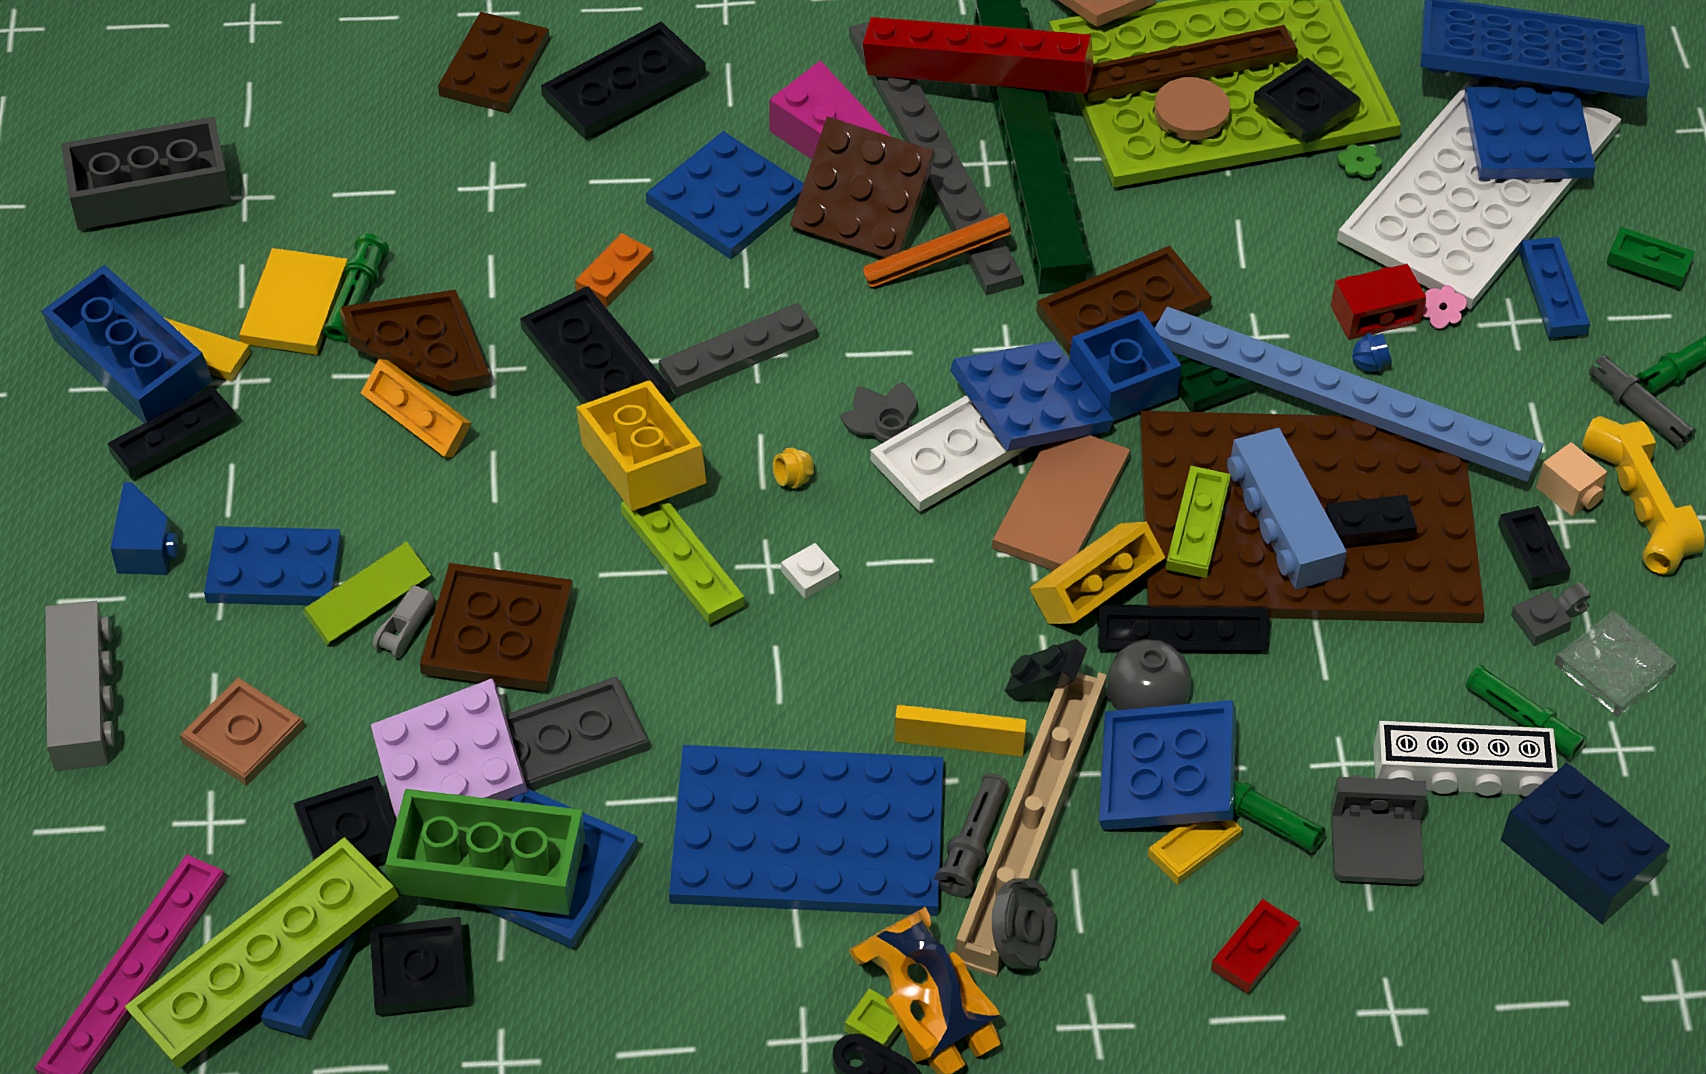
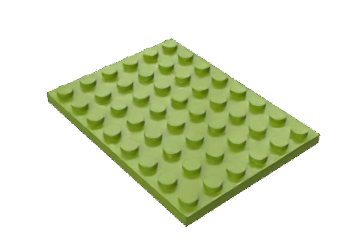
M1168 0L1157 2L1099 27L1094 26L1081 16L1049 21V31L1091 34L1094 64L1285 25L1298 49L1297 58L1293 60L1203 78L1223 89L1229 98L1230 112L1229 119L1226 125L1224 124L1221 127V131L1215 136L1202 140L1182 139L1177 137L1176 132L1170 129L1167 132L1160 127L1155 119L1154 112L1155 98L1160 88L1089 103L1086 102L1083 93H1074L1113 188L1399 136L1401 123L1340 0ZM1309 58L1359 96L1361 102L1359 110L1306 144L1254 104L1253 99L1255 91L1304 59Z

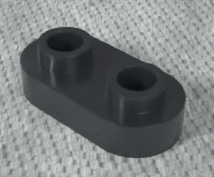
M862 1034L846 1035L839 1039L833 1048L832 1065L836 1074H919L916 1065L910 1059ZM857 1059L862 1061L863 1064L853 1067L848 1062Z

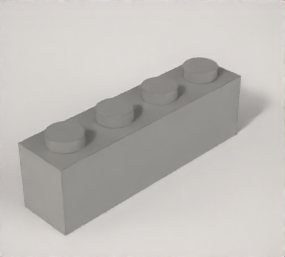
M97 600L45 606L47 748L54 770L61 771L108 765L107 748L115 746L112 721H107L106 712L114 710L111 686H106L105 678L113 675L110 651H105V642L112 641L109 616H101Z

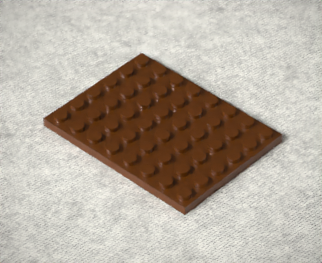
M1140 411L1143 522L1147 521L1165 555L1163 560L1145 572L1147 605L1267 606L1269 608V618L1443 623L1483 622L1485 611L1466 459L1349 416ZM1275 428H1280L1324 511L1327 503L1407 495L1417 525L1416 534L1413 538L1343 545L1347 553L1341 577L1295 590L1288 575L1284 576L1280 572L1276 559L1277 554L1271 543L1267 544L1264 541L1260 531V522L1256 514L1249 512L1247 509L1243 490L1239 482H1234L1230 477L1207 578L1166 570L1167 558L1190 466L1229 473L1227 460L1231 457L1234 439Z

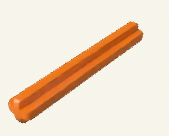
M1000 213L865 265L863 267L864 276L870 287H876L1008 236L1011 233L1010 223L1006 215Z

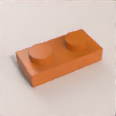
M621 233L575 280L576 291L589 286L604 306L608 307L652 262L653 249Z

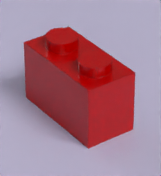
M1407 263L1335 280L1330 307L1348 340L1364 337L1369 333L1372 335L1421 323L1426 295Z

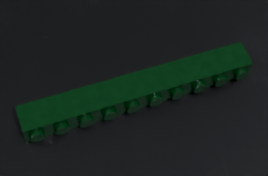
M975 0L974 25L1029 29L1028 7H1022L1020 0ZM989 85L1038 293L1060 292L1086 281V273H1092V257L1090 250H1084L1083 244H1085L1083 222L1076 221L1075 216L1078 215L1077 197L1075 193H1069L1068 188L1071 186L1070 170L1068 166H1062L1061 161L1064 158L1063 143L1061 138H1055L1057 122L1055 112L1048 111L1050 106L1049 90Z

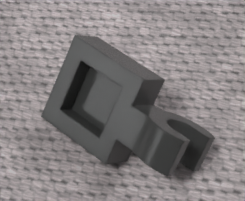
M1582 583L1571 586L1557 599L1548 590L1514 605L1511 616L1533 646H1536L1569 631L1572 622L1570 618L1587 611L1588 607L1583 601L1589 599L1591 594Z

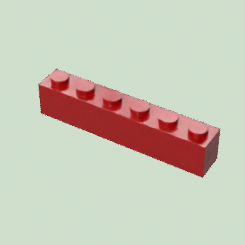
M870 17L862 43L867 75L1087 94L1094 68L1091 34Z

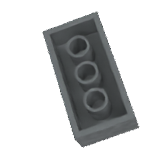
M215 117L61 143L69 196L78 230L232 202Z

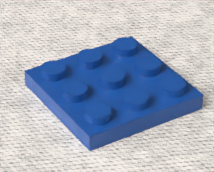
M1543 86L1466 87L1464 102L1479 179L1593 178L1596 167L1577 88L1561 86L1558 89H1550Z
M722 131L647 191L646 203L732 260L796 207L804 183Z
M1056 341L954 358L950 369L951 373L1007 451L1110 431L1114 419Z
M1233 700L1105 711L1099 822L1102 829L1112 830L1233 820L1236 708Z
M528 788V792L514 796L511 800L514 802L572 808ZM583 813L585 843L569 915L482 904L474 905L573 949L637 848V836Z

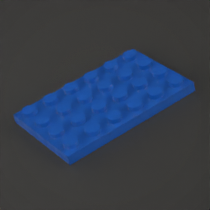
M1424 0L1420 67H1426L1431 72L1447 73L1448 71L1463 72L1466 76L1477 79L1492 76L1502 78V80L1513 84L1529 81L1539 83L1541 86L1550 89H1558L1561 86L1577 88L1580 92L1587 94H1596L1602 91L1614 93L1616 96L1624 99H1634L1637 96L1647 98L1650 80L1644 25L1457 0Z
M683 745L669 902L672 904L911 915L926 907L930 916H937L939 881L934 880V876L939 869L943 757Z

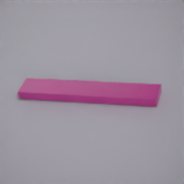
M185 855L35 1066L36 1074H91L131 1017L124 1006L154 984L225 882L226 875L223 870L190 855Z

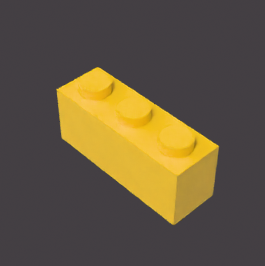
M1147 521L1120 523L1029 589L1048 624L1075 623L1163 560L1165 555Z

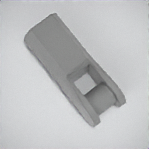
M415 585L411 586L392 615L377 630L373 639V649L380 651L384 648L392 651L393 657L398 659L402 657L415 632L435 605L433 595L428 590ZM395 631L400 632L398 636L393 633Z

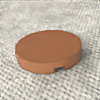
M1183 77L1172 80L1160 88L1155 98L1154 112L1155 119L1165 131L1169 132L1170 129L1177 133V137L1186 140H1202L1215 136L1221 131V127L1224 124L1226 125L1229 119L1230 105L1229 98L1223 89L1213 82L1201 78Z

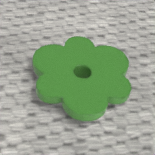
M1351 144L1347 146L1346 151L1340 152L1337 157L1338 163L1345 167L1347 174L1360 175L1365 178L1372 177L1375 174L1376 168H1379L1382 163L1381 158L1376 156V149L1370 145L1359 147Z

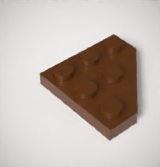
M456 289L340 307V320L351 347L378 359L389 360L398 368L448 391L488 385L490 374Z

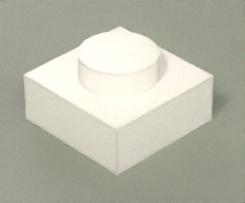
M816 543L781 562V572L804 599L839 580V569Z

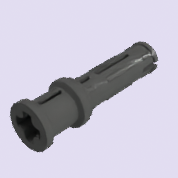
M988 773L982 777L981 785L969 809L959 836H955L948 843V857L944 867L937 870L934 880L939 881V889L949 895L966 897L973 890L974 882L972 878L977 867H980L986 859L985 841L995 821L1004 795L1009 789L1008 781L1000 775Z

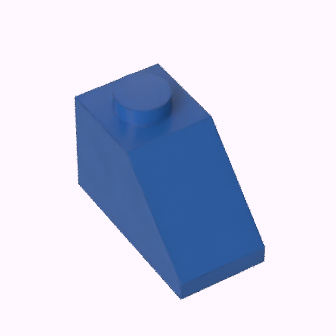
M124 482L110 548L118 574L167 575L170 558L177 557V534L171 533L167 516L132 482Z

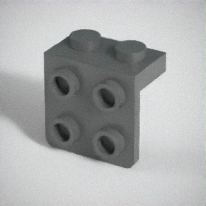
M1360 775L1337 777L1330 807L1333 873L1338 880L1418 884L1422 881L1424 869L1420 819L1427 797L1426 781L1410 780L1404 777L1374 779Z

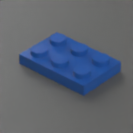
M216 526L204 590L206 603L310 605L335 588L342 541L340 529Z

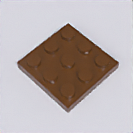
M827 116L790 226L884 258L902 252L937 152Z
M449 563L421 657V674L474 682H484L493 679L496 685L547 692L573 593V581L571 579Z

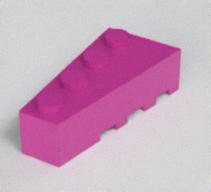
M821 60L769 99L770 132L810 159L814 156L827 116L890 136Z

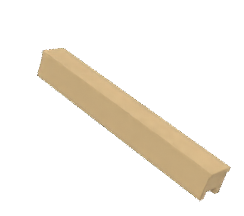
M1077 673L1074 682L1058 687L1054 691L956 938L955 953L964 961L966 968L994 977L998 975L1003 961L995 948L992 934V910L996 895L1003 884L1011 879H1035L1104 700L1106 674L1098 673L1097 678Z

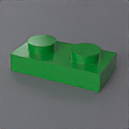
M1620 227L1606 263L1681 288L1695 251Z

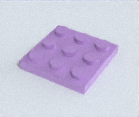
M493 679L371 724L396 821L405 789L497 800H507L528 792L500 695Z

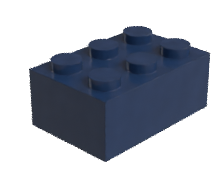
M1568 762L1509 812L1501 837L1502 842L1602 925L1660 873L1670 848L1668 843Z

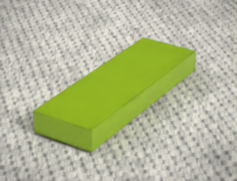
M1190 466L1167 558L1166 570L1207 578L1231 474Z
M406 541L305 607L302 612L324 643L329 645L406 594L411 586H418L426 581L431 574Z

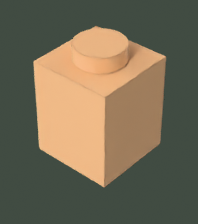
M1570 442L1543 462L1536 488L1573 517L1585 507L1587 509L1593 508L1601 500L1605 492L1602 488L1608 471Z

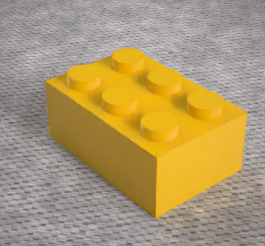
M650 380L576 407L582 446L631 511L650 506L658 501L706 484L701 443Z

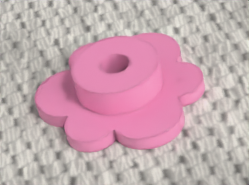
M1450 285L1442 287L1441 290L1431 288L1425 292L1426 304L1423 316L1430 318V323L1434 328L1444 329L1448 326L1449 322L1457 324L1461 321L1462 316L1460 312L1467 306V300L1464 295L1455 293L1454 288ZM1441 307H1447L1445 310H1441Z

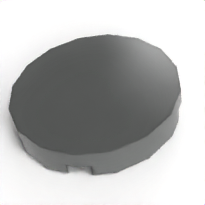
M1011 879L1003 884L995 898L992 910L994 944L1001 960L1010 968L1035 969L1039 966V959H1046L1052 947L1055 935L1054 911L1052 906H1046L1043 896H1048L1046 889L1035 879Z

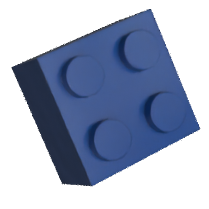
M1142 311L1072 337L1070 361L1112 416L1113 421L1177 397L1182 365Z

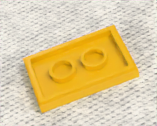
M272 248L239 333L240 342L252 346L318 355L325 335L324 327L330 318L345 280L344 267L348 259Z

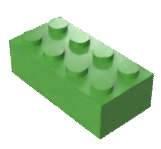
M405 789L385 864L388 881L400 895L569 915L585 843L583 811L581 809Z

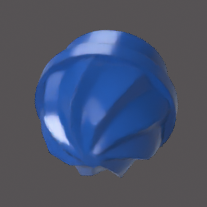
M1371 333L1366 334L1355 344L1352 358L1359 368L1365 371L1380 372L1383 371V366L1392 364L1383 333L1372 336Z

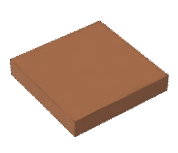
M238 677L180 734L182 744L247 786L305 727L302 718Z

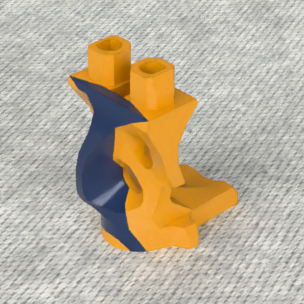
M926 907L853 946L848 951L858 965L871 960L888 974L893 994L885 999L904 1032L912 1060L916 1063L927 1059L936 1074H952L966 1065L954 1042L964 1037L975 1057L981 1056L1001 1044L996 1029L991 1022L1000 1013L973 981L964 961L955 952L947 954L944 945L933 937L929 930L931 925L930 914ZM918 964L924 967L927 971V981L922 984L914 982L907 973L908 966ZM911 1003L922 1007L925 1015L921 1021L916 1020L910 1011Z

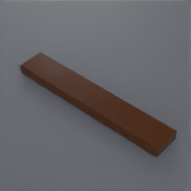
M1285 25L1101 62L1094 64L1087 94L1083 93L1086 102L1089 103L1160 88L1172 80L1183 77L1203 79L1289 61L1297 58L1298 49Z

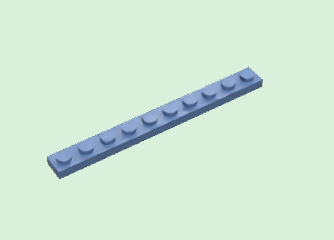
M1166 307L1155 327L1172 352L1526 482L1529 481L1542 452L1544 443L1170 307Z

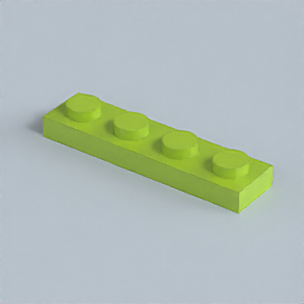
M667 499L631 511L624 501L621 502V514L708 624L744 607V595Z

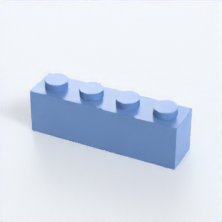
M1280 428L1234 439L1231 457L1227 460L1229 474H1231V479L1234 482H1239L1243 490L1245 505L1249 512L1256 514L1260 522V531L1264 541L1267 544L1271 543L1275 550L1280 572L1284 576L1288 575L1295 590L1341 577L1347 551Z

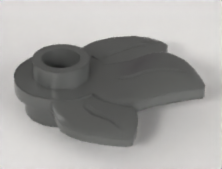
M904 382L894 386L887 396L858 386L853 400L854 410L841 414L840 418L850 431L860 435H874L878 440L886 442L912 427L910 417L916 410V398Z

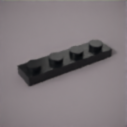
M1100 604L1098 606L1097 647L1098 649H1124L1133 642L1150 639L1165 642L1177 650H1268L1269 608L1267 606Z

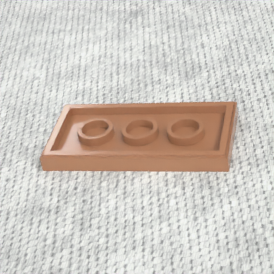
M1091 435L1044 444L995 534L992 548L1053 571L1082 551L1129 460L1130 449Z

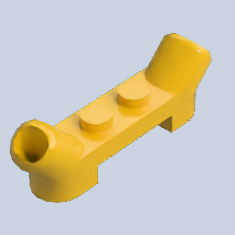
M1602 416L1592 419L1583 439L1582 447L1584 452L1613 463L1618 473L1621 488L1624 491H1628L1634 502L1637 518L1645 523L1651 534L1642 556V560L1647 568L1652 572L1662 575L1674 573L1683 557L1701 553L1704 549V532L1691 505L1675 508L1650 462L1656 441L1645 422L1640 420L1620 424Z

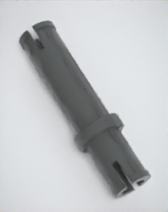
M1602 355L1595 361L1605 371L1600 367L1596 368L1592 365L1588 374L1614 393L1613 399L1619 404L1626 403L1674 443L1678 449L1683 448L1689 443L1680 433L1693 438L1696 429L1641 386V380L1636 375L1632 374L1629 376L1611 361L1607 355Z

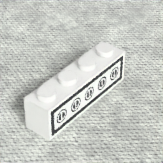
M1379 721L1373 744L1375 779L1404 777L1410 780L1426 781L1427 791H1435L1441 794L1472 792L1485 796L1517 794L1527 797L1558 770L1553 728Z

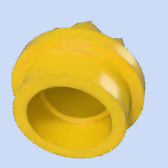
M786 448L783 453L776 454L773 459V473L777 483L780 486H788L792 489L799 488L810 480V476L814 473V463L809 453L797 450L796 448Z

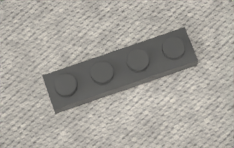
M795 303L659 360V371L676 396L680 397L817 339V328L799 303Z

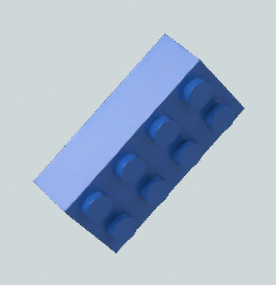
M106 265L99 268L41 311L53 340L143 423L189 400L213 381L203 353Z

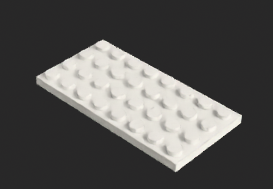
M1492 76L1480 79L1470 78L1338 230L1337 241L1387 267L1408 263L1418 283L1430 289L1437 288L1439 290L1446 285L1452 286L1455 293L1465 296L1467 300L1466 308L1471 310L1519 252L1521 241L1528 240L1578 178L1479 179L1464 102L1466 87H1532L1541 85L1529 81L1513 84L1502 80V78ZM1580 99L1592 154L1595 159L1619 130L1622 119Z

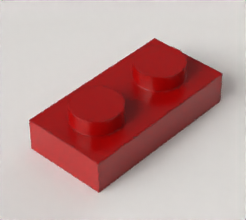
M1262 898L1212 960L1211 970L1249 994L1296 935L1300 922Z

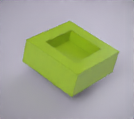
M870 988L844 1022V1031L848 1034L865 1035L886 1047L890 1045L901 1027L885 1001L887 998Z

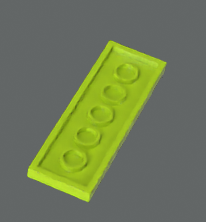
M344 837L124 1007L134 1021L174 1066L179 1069L396 900L399 895L395 887Z

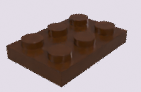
M480 12L438 85L439 96L509 113L550 39L549 28Z

